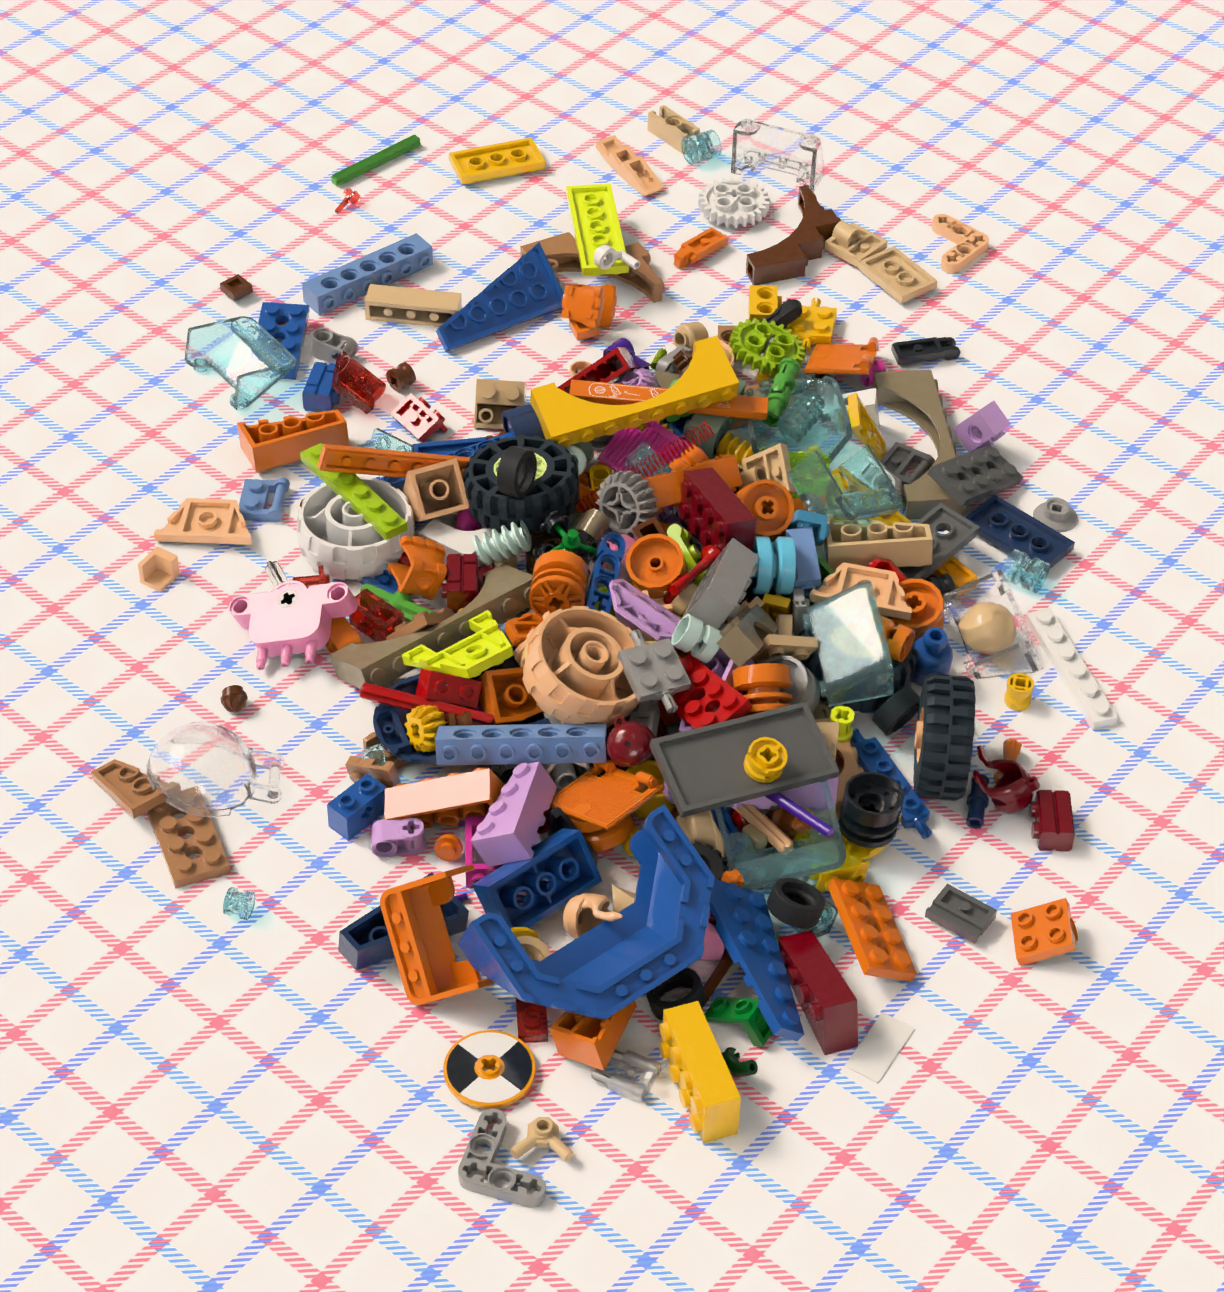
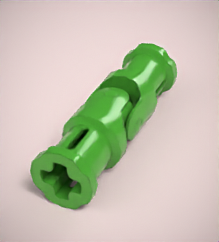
M783 358L780 361L779 373L775 375L773 386L767 397V420L761 421L771 427H777L781 424L782 412L787 408L791 392L795 386V376L801 369L799 362L792 358Z

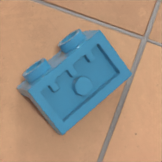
M798 509L794 512L793 519L786 529L812 527L816 546L827 539L830 524H827V515Z

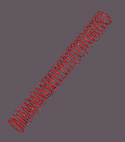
M702 422L701 425H697V428H695L704 442H706V439L699 431L698 426L702 428L707 438L709 435L714 437V433L707 422ZM706 426L709 428V430L711 431L712 435H711L710 433H709V435H708V433L706 432V430H707ZM693 428L692 432L694 433L697 441L702 445L700 438L697 436ZM689 430V433H687V434L690 435L691 440L693 441L694 445H695L696 447H698L696 441L694 440V438H693V437L691 436V434H690V431H692V430ZM685 433V436H684V437L686 438V440H687L689 446L691 447V449L694 450L693 445H692L691 442L688 440V438H687V436H686V433ZM681 435V438H679V439L682 441V443H683L684 447L686 448V450H687L688 452H690L688 446L686 445V443H685V442L683 441V439H682V436H684V435ZM677 438V441H676V440H673V443H670V442H669V446H668V445H665V449L661 447V451H660V450H657V454H656V453H653V454H652L653 456L649 455L648 458H644V461H645L644 463L646 464V460H645V459H647V460L650 462V464H651L652 468L654 469V471L657 473V470H656L655 466H654L653 463L650 461V456H651V457L654 459V461H655L657 467L661 470L660 465L658 464V462H657L656 459L654 458V454H655V455L658 456V459H659V461L661 462L662 466L665 467L664 462L662 461V459H661V458L659 457V455H658V451H659V452L662 454L664 460H665V461L667 460V458L665 457V455L662 453V449H664V450L666 451V453H667L669 459L671 460V462H673L672 457L670 456V454H669V453L667 452V450H666V446L670 449L672 455H673L674 458L677 460L678 458H677L676 454L674 453V451L671 449L670 444H672V445L674 446V448H675L677 454H678L680 457H682V456H681V453L679 452V450L677 449V447L674 445V441L678 443V445H679L681 451L683 452V454L686 455V453H685L684 449L682 448V446L679 444L678 438ZM640 461L639 465L642 467L645 475L649 477L648 473L646 472ZM636 463L634 467L638 470L639 474H642L637 466L639 463ZM646 464L647 469L649 470V472L651 473V475H653L652 470H651L650 467ZM591 491V494L589 495L593 498L594 502H596L592 494V492L594 491ZM587 494V497H586V496H583V500H584V497H585V498L589 501V503L591 504L592 508L595 509L594 505L591 503V501H590V499H589V497H588V494ZM579 498V500H577L579 503L577 504L581 511L585 512L586 510L580 502V500L582 499ZM584 500V501H583L584 504L586 505L587 509L590 510V508L588 507V505L586 504V502H585V500Z

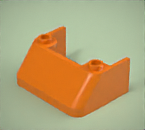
M473 864L387 889L380 897V907L404 990L409 1001L415 1005L437 1001L495 983L489 978L482 980L480 972L473 968L469 960L456 961L440 906L450 902L454 897L455 887L452 876L474 870Z

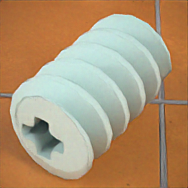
M521 519V527L519 528L515 522H511V531L505 525L501 526L502 534H499L496 529H492L491 538L486 532H483L482 541L479 540L477 535H474L473 544L478 558L486 565H491L493 560L499 562L502 561L503 557L506 559L511 558L512 553L519 555L522 550L525 552L530 551L532 545L531 536L524 521Z

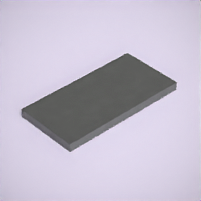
M806 701L651 739L649 744L681 817L836 778L840 772ZM769 737L776 739L782 743L787 751V763L783 768L782 774L772 783L757 782L750 778L744 769V758L749 746L758 738Z

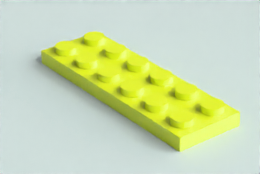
M611 183L566 186V195L582 275L596 276L629 273V265L621 260H616L606 270L594 264V253L602 245H609L616 251L622 250L626 252Z

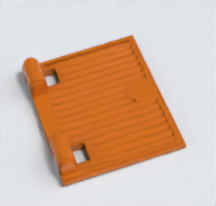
M871 337L868 344H817L807 362L804 373L869 375L877 356V351H879L878 339Z
M607 759L606 763H593V768L555 794L550 808L554 809L558 806L567 815L610 830L664 790V786L658 782L656 776L642 771L636 773V775L616 768L613 761ZM605 770L606 773L603 776L597 777ZM646 786H648L649 789H647L645 792H643V793H640V792H639V791H641L643 788H645Z

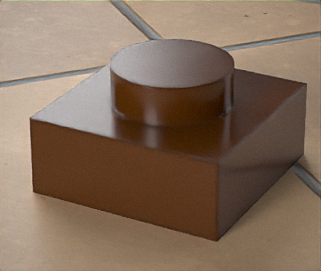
M239 274L220 283V291L233 301L253 292L252 284Z

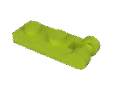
M678 524L670 525L667 529V535L680 545L689 571L700 562L701 553L695 545L691 546L689 543L691 535L687 530ZM707 569L694 579L697 586Z

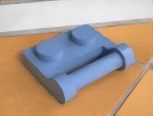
M279 477L276 480L245 479L239 502L244 520L281 521L285 493L288 492L290 486L289 480L283 477ZM269 493H275L272 507L266 509Z

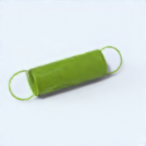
M666 347L665 349L660 348L651 362L650 367L653 370H656L659 360L667 354Z

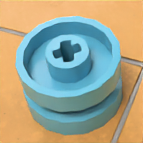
M755 536L753 552L759 557L755 564L758 569L751 578L750 587L752 593L765 595L773 587L777 595H791L796 572V553L793 538L777 537L772 545L768 536Z

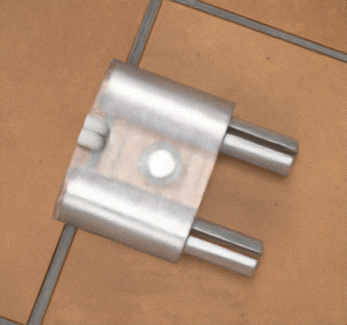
M615 1049L611 1059L620 1063L613 1075L594 1069L591 1078L608 1085V1090L643 1103L660 1074L662 1063L627 1050L625 1053Z

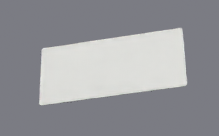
M882 1012L847 1061L845 1067L878 1083L915 1028Z

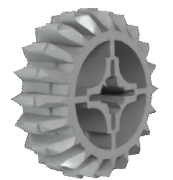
M619 471L609 475L600 484L601 489L596 492L600 499L595 503L599 505V511L611 520L606 531H612L619 535L625 534L634 538L632 528L654 516L657 520L659 519L656 512L660 508L655 504L659 498L654 497L653 491L655 488H649V480H643L642 474H635L634 471Z

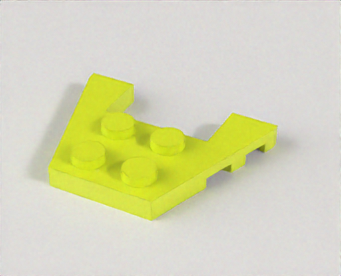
M487 610L468 620L470 630L476 632L475 634L438 653L421 644L401 655L405 665L470 679L479 676L483 671L492 666L502 664L504 660L514 654L503 631L499 630L496 620H493L491 612Z

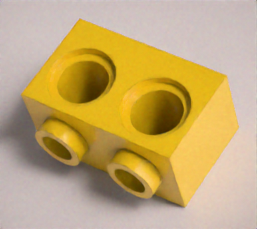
M750 285L748 319L753 322L754 318L760 321L768 317L782 305V296H778L777 286Z

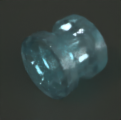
M230 887L224 898L223 914L228 916L236 914L239 915L240 919L248 920L255 906V892H240L238 888Z

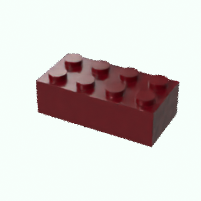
M714 468L684 471V479L680 486L682 499L678 507L679 517L690 528V531L700 540L702 546L712 545L722 552L731 539L734 538L753 552L757 519Z

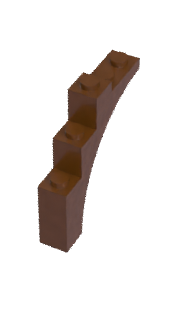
M808 185L799 186L798 207L803 218L798 227L778 244L747 254L746 274L753 285L805 276V266H808V260L822 258V249L825 248V241L832 237L833 230L841 219L836 216L832 209L824 210V207L820 206L815 193L811 192Z

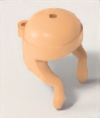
M583 893L571 898L566 904L563 913V924L566 932L576 939L605 920L613 922L621 919L623 915L607 909L610 904L607 896L596 893Z

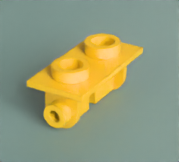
M852 855L835 860L833 865L831 862L815 864L809 869L808 875L811 880L817 882L815 888L821 893L830 892L827 885L832 878L863 883L870 862H862L860 857Z

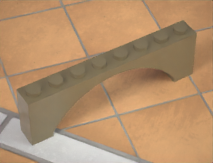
M932 371L874 372L873 388H876L878 406H884L906 416L929 435L935 445L938 456L932 466L955 458L956 443L951 441V426H947V412L942 409V395H938V380L933 378ZM929 470L913 483L904 484L901 504L904 515L909 520L921 519L940 502L965 517L966 507L970 506L968 504L961 507L927 474Z
M502 564L483 574L485 583L479 594L465 608L446 620L409 635L372 643H351L331 653L330 657L337 677L360 689L363 683L383 686L417 668L405 665L401 654L421 644L436 653L475 634L476 632L470 630L468 620L487 610L491 612L493 620H496L497 624L531 607L529 594L532 575Z

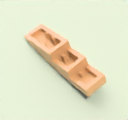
M615 135L597 141L595 147L606 162L636 191L644 196H648L664 189V186L641 155L636 157L628 145L623 147Z

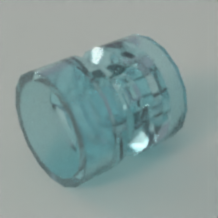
M712 129L701 132L697 136L685 137L681 142L683 156L690 165L721 155L720 138Z
M1014 549L1004 565L1002 579L1015 585L1021 583L1022 588L1037 593L1048 576L1050 564L1037 557L1031 559L1030 554Z

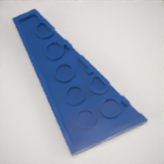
M540 242L436 330L445 352L562 309L564 292Z

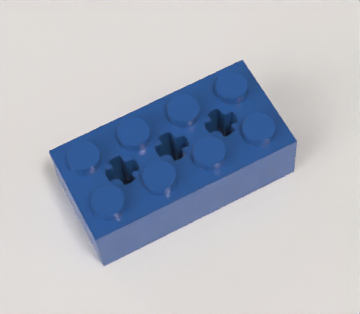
M562 828L531 848L534 851L532 859L504 864L472 884L485 914H499L506 921L510 929L513 927L530 928L566 905L571 898L583 894L602 882L603 880L580 830Z

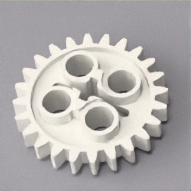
M731 176L730 180H726L722 177L720 182L714 179L713 184L706 183V187L701 188L698 197V207H700L699 212L703 213L704 218L710 217L709 222L717 220V225L726 223L725 226L729 227L730 224H733L737 228L738 224H742L746 227L748 222L755 225V220L761 222L762 217L767 216L770 197L768 196V191H764V186L758 187V182L751 184V179L742 181V177H739L738 180H734L733 176Z

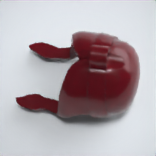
M622 716L614 718L615 728L612 729L607 739V753L616 768L626 771L628 767L639 765L647 760L651 754L653 755L649 744L651 739L657 737L648 726L640 722L626 721ZM619 719L622 720V723H621V724H618V723H617V721H618ZM627 741L631 742L630 746H626Z
M979 745L977 747L978 758L987 768L1000 770L1004 773V776L998 780L994 788L987 787L982 775L975 770L973 772L974 781L979 785L983 793L992 798L993 804L999 811L1007 814L1022 811L1032 801L1034 791L1040 788L1038 779L1035 776L1030 777L1023 766L1013 760L998 759L990 761L984 748Z

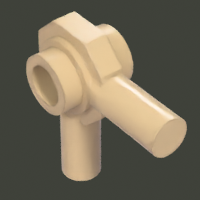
M538 1117L528 1124L527 1137L510 1149L511 1155L516 1160L535 1146L540 1148L550 1147L565 1162L569 1161L574 1155V1152L559 1139V1126L550 1117Z

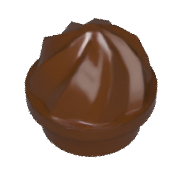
M231 685L222 690L220 701L228 712L237 713L246 707L248 696L242 686Z

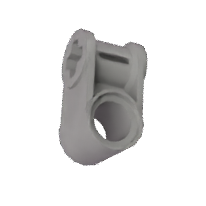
M319 328L312 333V353L317 359L345 367L349 362L350 356L355 355L359 350L358 344L353 338L338 334L327 328Z

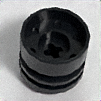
M862 772L852 776L846 783L839 815L838 827L841 834L849 842L860 847L878 848L889 844L896 836L899 816L902 810L904 792L901 786L893 778L882 773Z

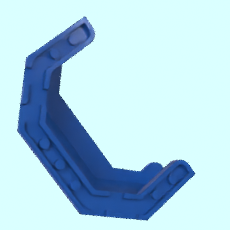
M663 804L647 816L644 821V828L636 832L630 839V851L640 864L634 903L618 912L623 915L621 919L613 922L605 920L541 961L530 959L506 921L496 913H486L472 921L457 944L475 970L519 1000L606 1020L703 957V942L705 930L708 926L709 904L715 876L665 804Z

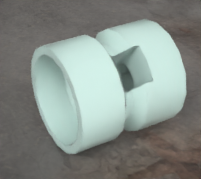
M686 614L676 626L671 643L674 647L685 653L691 651L692 657L708 663L719 649L717 642L722 636L719 633L721 632L720 630L711 625L703 626L701 620Z

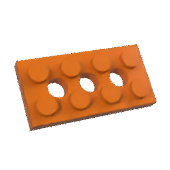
M832 878L827 886L863 974L911 982L916 977L917 972L880 886Z

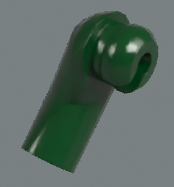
M728 1047L722 1052L730 1074L734 1078L757 1073V1063L752 1059L740 1062V1053L734 1054L735 1048Z

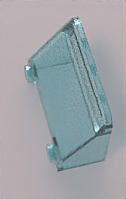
M239 316L188 328L184 361L198 372H205L209 367H212L235 389V393L230 396L229 400L230 405L235 410L249 407L296 366L297 360L295 356L253 318Z

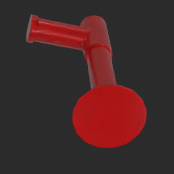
M712 545L703 547L701 551L702 560L669 586V592L664 596L663 602L666 605L671 604L694 579L711 566L721 551Z

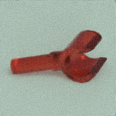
M350 188L345 189L343 192L345 198L334 211L339 214L348 203L356 204L361 198L360 194L357 191L353 192Z

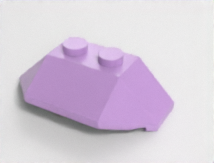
M624 579L611 580L609 587L617 620L632 631L640 629L645 641H660L668 638L671 641L673 632L681 618Z

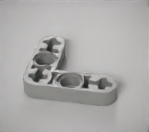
M486 1109L479 1116L459 1164L458 1181L460 1186L471 1192L529 1208L539 1207L546 1200V1183L541 1177L494 1164L507 1131V1118L505 1113L499 1109ZM493 1121L498 1122V1124L493 1126L491 1135H489L488 1125H491ZM480 1144H486L490 1146L491 1150L487 1154H478L474 1151V1148ZM472 1171L477 1172V1174H474L472 1178L467 1177V1175H470ZM489 1174L488 1183H484V1179L486 1180V1175ZM502 1177L507 1178L511 1183L506 1188H498L493 1182ZM516 1183H520L518 1191H516ZM532 1188L537 1189L532 1195L527 1194V1191H530Z

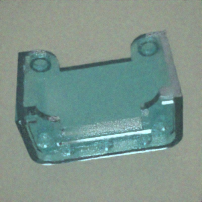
M871 581L858 583L806 608L807 614H802L804 629H810L811 634L817 637L819 647L817 652L823 673V681H818L821 697L827 698L829 707L894 695L892 660Z

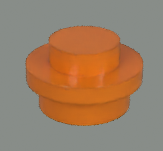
M445 834L436 840L434 851L444 861H455L460 858L463 846L457 836Z

